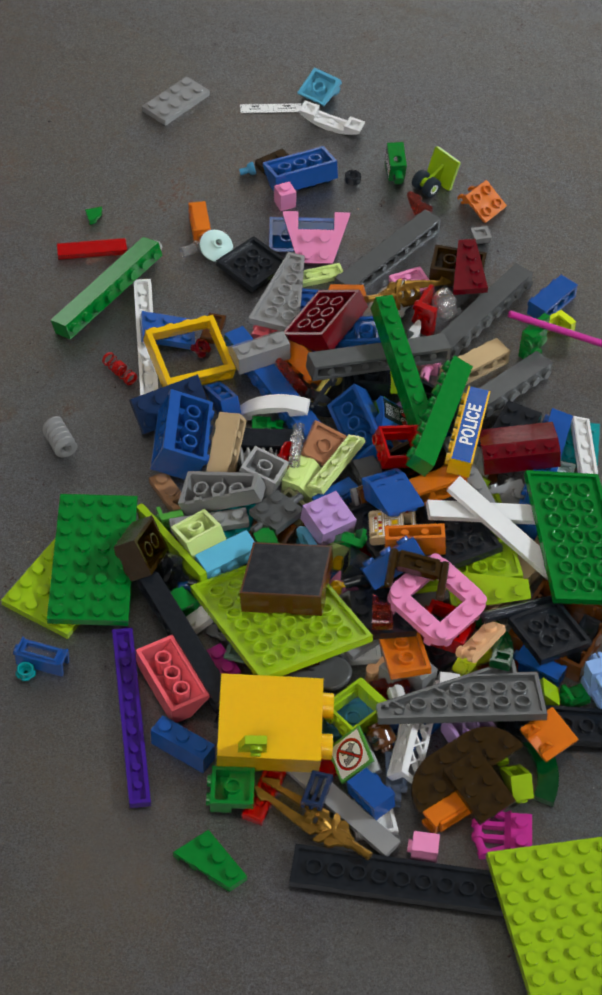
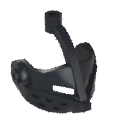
M331 378L320 392L315 391L313 387H309L306 391L304 398L310 399L309 408L315 415L332 417L327 405L333 400L327 397L325 392L329 387L335 386L338 379ZM319 402H322V403H326L327 405H326V407H325V406L318 405V403H319Z
M172 554L164 556L159 575L170 592L176 588L182 577L188 580V586L198 582L190 574L184 572L181 557ZM172 571L175 572L173 581L170 580Z

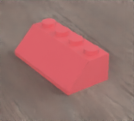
M173 634L135 650L136 664L170 720L179 723L192 717L210 698L209 693Z

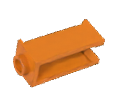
M189 202V218L194 243H200L202 235L211 230L206 202Z
M455 791L424 810L423 815L426 818L421 823L430 833L437 834L439 831L443 832L467 817L471 812Z

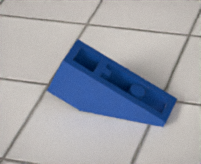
M221 381L203 385V389L209 400L213 402V407L218 416L219 412L241 414L238 396Z

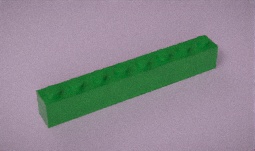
M142 237L51 319L55 333L72 339L163 256L159 242L146 237Z
M393 295L375 297L370 310L408 425H419L424 420L421 417L428 408L426 406L428 400Z
M455 355L450 361L446 360L441 368L443 372L440 373L436 380L439 383L433 388L432 394L434 395L427 402L426 406L428 408L421 417L424 420L418 425L416 429L418 434L414 436L411 442L413 446L410 447L406 454L408 459L405 465L424 477L436 463L473 366Z

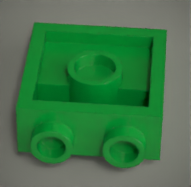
M543 313L537 319L549 323L550 316ZM531 324L522 331L518 356L524 359L535 351L541 354V348L548 339V330Z
M212 766V774L207 775V787H211V793H206V806H210V812L232 813V808L253 809L255 767Z

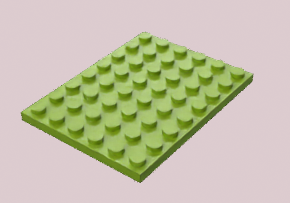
M247 565L190 585L192 594L254 675L284 676L373 642V635L329 584L326 588V601L322 616L295 615L281 612H241L240 589Z
M602 837L487 852L486 860L527 994L602 995Z

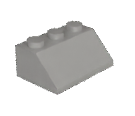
M276 331L227 347L239 374L290 359V343L283 331Z

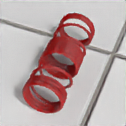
M112 352L106 353L102 358V363L108 366L120 379H123L125 384H134L137 380V374L130 369L128 371L131 372L126 377L124 375V378H121L120 376L127 371V365L121 360H115L112 363V368H110L109 364L113 361L114 357L117 360V356H114ZM112 354L111 359L105 363L106 357ZM132 375H134V377L132 378V380L129 381V382H127L128 379H129V377L132 376Z

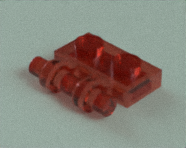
M277 358L275 363L278 365L282 375L289 383H293L292 387L298 394L302 392L305 396L308 390L307 386L286 361H283L282 358Z

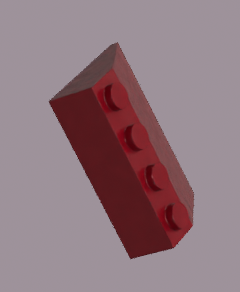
M318 290L283 332L288 340L314 351L335 349L340 340L345 337V334L363 315L368 305L360 290Z
M553 422L481 429L479 444L484 475L561 467L560 445Z

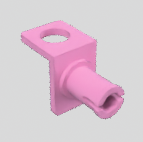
M441 363L416 366L420 379L429 382L430 375L437 377Z

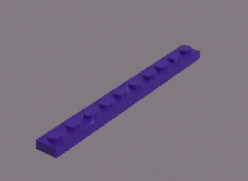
M133 628L112 629L130 809L150 807L151 798Z

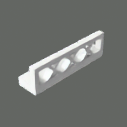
M424 723L399 724L387 778L394 781L403 777L412 784L414 776L408 772L410 764L412 765L415 774L417 768L425 759L433 723H426V725ZM418 730H420L422 735V742H420L417 735ZM414 747H416L418 753L417 760L413 752Z

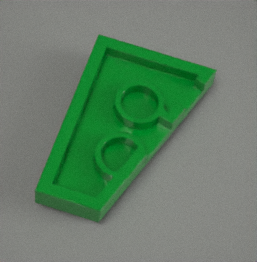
M209 829L173 852L174 858L183 860L189 864L190 868L202 872L208 876L209 880L228 892L247 881V875Z

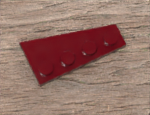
M476 239L458 240L453 295L488 293V285Z

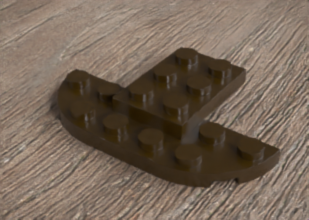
M478 727L465 732L429 755L417 768L412 781L411 797L418 815L455 791L479 825H482L516 802L515 798L492 767L520 750L523 744L505 730L496 727Z

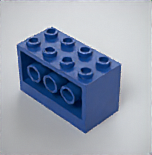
M170 389L157 414L151 470L184 480L188 471H202L203 466L208 464L210 457L207 452L211 445L209 436L213 429V425H211L214 417V410H212L213 402Z

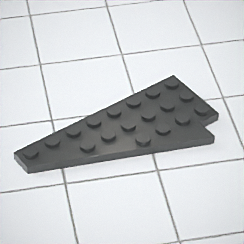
M514 660L509 671L487 667L376 704L378 725L547 720V710L538 672H517Z

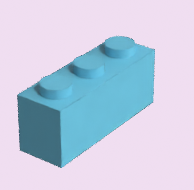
M245 530L196 554L195 560L206 571L207 579H210L248 563L252 545L255 541L248 531Z

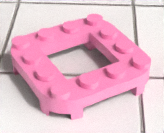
M434 553V554H432L431 556H428V557L440 559V562H442V561H447V562H449L448 560L442 558V557H441L439 554H437V553ZM450 562L446 588L463 603L441 622L412 597L430 580H433L405 573L390 588L387 595L388 609L392 614L397 612L425 637L423 642L426 645H444V647H447L475 620H479L486 606L487 597Z

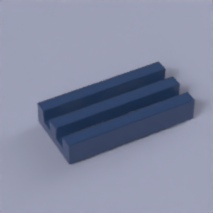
M312 770L300 807L305 808V806H309V809L317 808V811L321 812L333 781V775ZM317 776L319 777V780L316 785L314 794L312 796V799L308 800L311 789ZM324 778H326L327 780H326V783H325V785H324V788H323L322 794H321V796H320L319 802H316V800H317V798H318V795H319V792H320V789H321V787H322Z

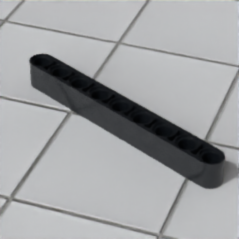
M155 571L150 576L137 579L142 594L168 636L173 634L209 693L210 698L207 701L213 711L219 714L221 673L159 573Z

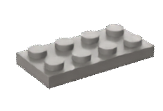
M186 76L144 104L142 112L166 126L210 96V90Z

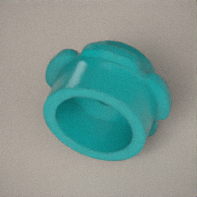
M22 662L17 666L15 674L18 679L29 681L35 677L36 671L30 662Z

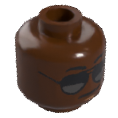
M377 722L367 727L368 731L365 736L372 750H381L384 753L393 748L392 743L397 738L390 724L378 725Z

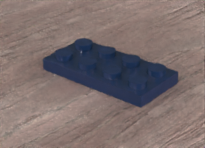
M198 374L129 400L142 435L156 429L158 410L170 389L207 400Z

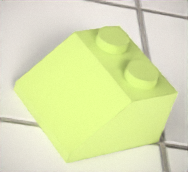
M296 454L282 479L281 493L290 487L293 491L298 490L303 495L305 503L312 502V497L318 493L310 492L307 485L322 467L314 459Z
M205 509L171 526L179 543L194 559L196 554L226 540L221 524Z

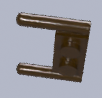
M396 548L390 549L384 582L385 587H392L396 568L397 571L435 581L439 579L436 599L438 601L444 600L449 562H440V559L405 550L398 551Z

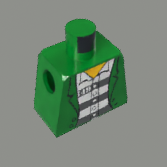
M404 142L387 143L384 164L387 178L389 181H394L395 184H402L406 175L407 162Z

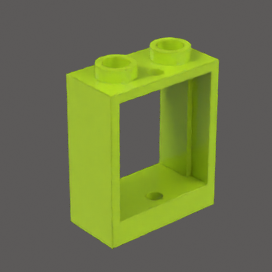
M360 677L334 696L333 719L325 718V720L329 724H333L342 737L358 725L364 734L368 731L367 727L378 722L376 704L387 700ZM358 696L374 712L352 727L337 711Z

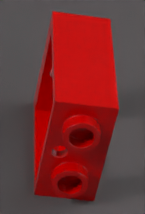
M418 425L378 426L372 436V443L376 447L377 459L380 461L382 469L409 468L405 465L408 459L406 455L390 456L386 440L408 439L411 447L413 446L411 442L414 436L418 434V431H416Z
M431 599L429 606L425 605L424 608L432 615L435 614L445 618L457 607ZM475 620L460 633L459 637H456L451 645L444 647V645L431 644V646L456 654L458 646H463L471 638L477 621Z

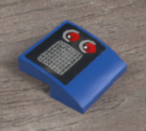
M383 396L376 400L380 412L375 417L377 427L408 425L401 406ZM398 440V441L404 443V442H406L407 440Z

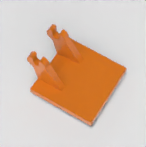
M487 180L480 185L470 186L468 188V192L472 190L470 193L460 194L457 197L458 200L460 198L463 200L461 204H469L484 224L507 207Z
M553 707L547 710V720L530 721L520 728L522 734L545 763L579 740Z

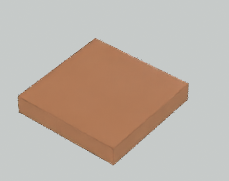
M315 420L300 455L314 459L319 465L324 466L347 436Z

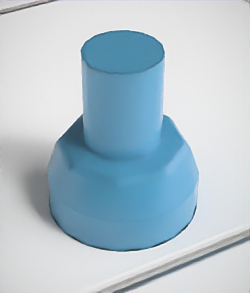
M253 161L249 162L247 167L239 169L240 175L247 173L250 175L256 174Z

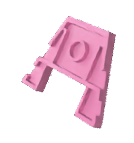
M283 211V218L295 254L304 255L305 264H333L350 213H334V230L298 229V211Z

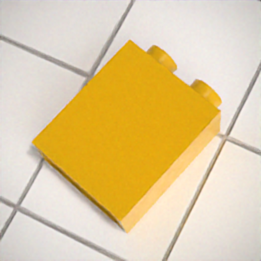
M221 673L216 766L255 767V770L319 771L321 759L332 760L333 734L322 733V718L333 719L334 693H323L324 678ZM245 735L267 736V753L261 752V757L250 756L251 752H238V743Z

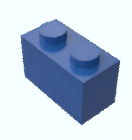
M367 767L347 781L348 794L375 820L395 807V793L390 786H385L381 782L380 777L375 772L372 773Z

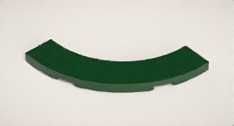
M481 618L476 622L475 628L477 630L484 624ZM507 630L492 646L493 653L489 661V667L509 671L512 666L513 642Z
M498 721L497 727L504 730L503 721ZM522 742L526 746L537 770V786L533 799L553 807L559 786V771L556 757L545 763L529 742Z

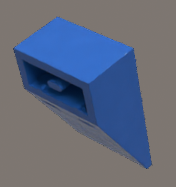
M398 468L361 478L365 500L389 517H396L402 512L415 511L419 507L424 506V502L406 474Z

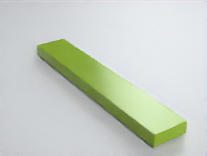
M142 503L137 505L139 519L153 516L169 548L168 552L181 557L183 568L198 582L207 580L206 571Z

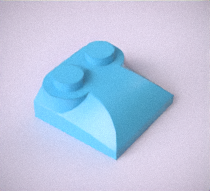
M314 67L297 93L325 106L332 96L340 92L342 82L341 79Z

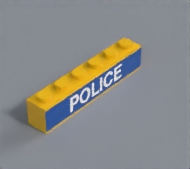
M468 386L467 393L462 394L457 414L459 416L456 417L454 425L456 428H453L451 439L454 441L450 440L444 463L448 464L447 473L469 478L490 391Z

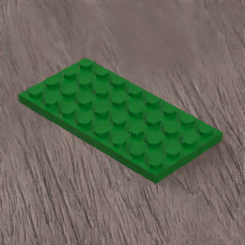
M526 470L524 478L553 603L602 605V486L599 475Z
M60 494L47 624L129 625L132 581L124 573L123 565L120 559L116 557L113 547L129 525L137 519L138 496Z

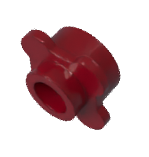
M200 338L196 340L195 344L190 346L191 351H194L199 358H204L205 354L211 351L209 343Z

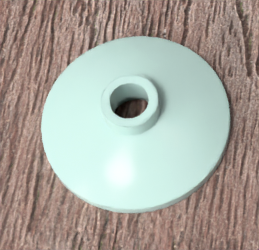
M209 230L200 239V250L210 261L216 262V260L233 250L230 237L220 230Z

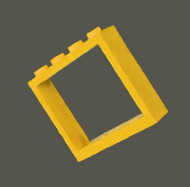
M204 315L197 319H186L179 323H169L162 327H152L145 330L143 341L162 387L197 374L202 386L234 377L235 365L213 315ZM208 328L224 365L170 378L155 340Z

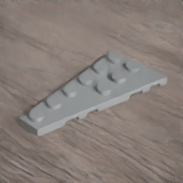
M287 253L248 318L250 324L284 331L301 312L304 255Z

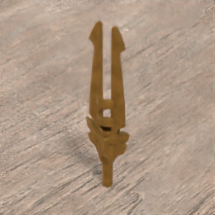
M441 276V279L438 281L407 280L402 284V279L400 278L396 282H390L382 292L364 296L366 303L374 301L375 297L393 295L397 309L400 310V303L403 307L414 305L415 301L421 298L419 288L429 287L430 284L434 286L451 284V281ZM411 290H414V296H411ZM451 292L433 293L432 300L439 298L442 301Z
M262 778L264 783L300 806L302 796L282 787L278 779ZM254 786L255 793L260 801H269L309 835L318 834L313 838V841L318 843L324 842V846L329 848L338 846L352 849L367 860L371 858L373 853L355 841L349 831V824L345 820L341 821V816L338 813H335L333 819H331L328 810L323 808L320 812L317 811V808L311 810L309 806H305L306 812L302 816L258 786ZM315 817H317L318 820H317V822L314 824V823H313V819H314Z

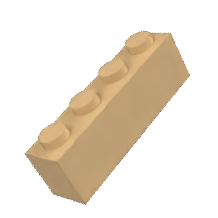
M498 338L487 341L485 344L473 348L470 352L458 356V358L473 366L466 385L509 362L510 350ZM440 366L439 375L441 372H443V370L441 369L442 366Z
M219 412V416L215 421L216 429L211 439L212 447L205 472L236 471L247 422L240 413Z

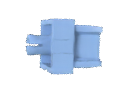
M602 652L593 653L588 661L585 662L584 676L581 679V684L589 696L593 698L598 709H602Z

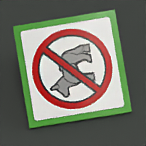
M359 725L333 744L332 761L341 784H344L374 762Z

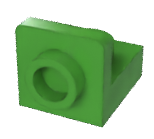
M158 506L154 516L168 531H171L169 519L183 517L184 514L182 509L163 514L160 506Z

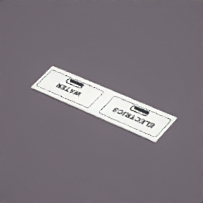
M301 103L240 104L241 113L299 112L301 108Z

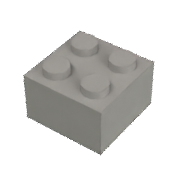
M255 446L239 472L259 473L266 485L263 497L267 498L281 484L289 462Z

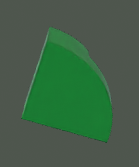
M102 206L85 209L89 225L96 223L102 217Z

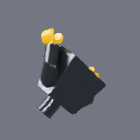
M353 546L349 548L344 558L338 555L333 560V569L341 570L340 580L344 581L333 580L330 584L338 595L342 593V588L348 589L355 586L365 590L371 588L360 570L364 566L362 563L371 557Z

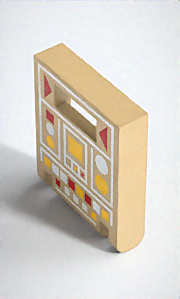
M380 510L370 511L368 513L369 542L373 546L385 544L384 526L404 525V522L405 524L412 523V525H416V512L405 511L400 513L399 516L389 517Z

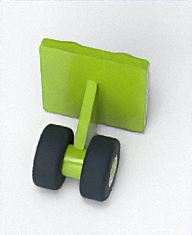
M437 146L434 149L427 171L419 170L412 178V186L417 190H422V193L428 198L435 196L441 186L450 191L461 163Z

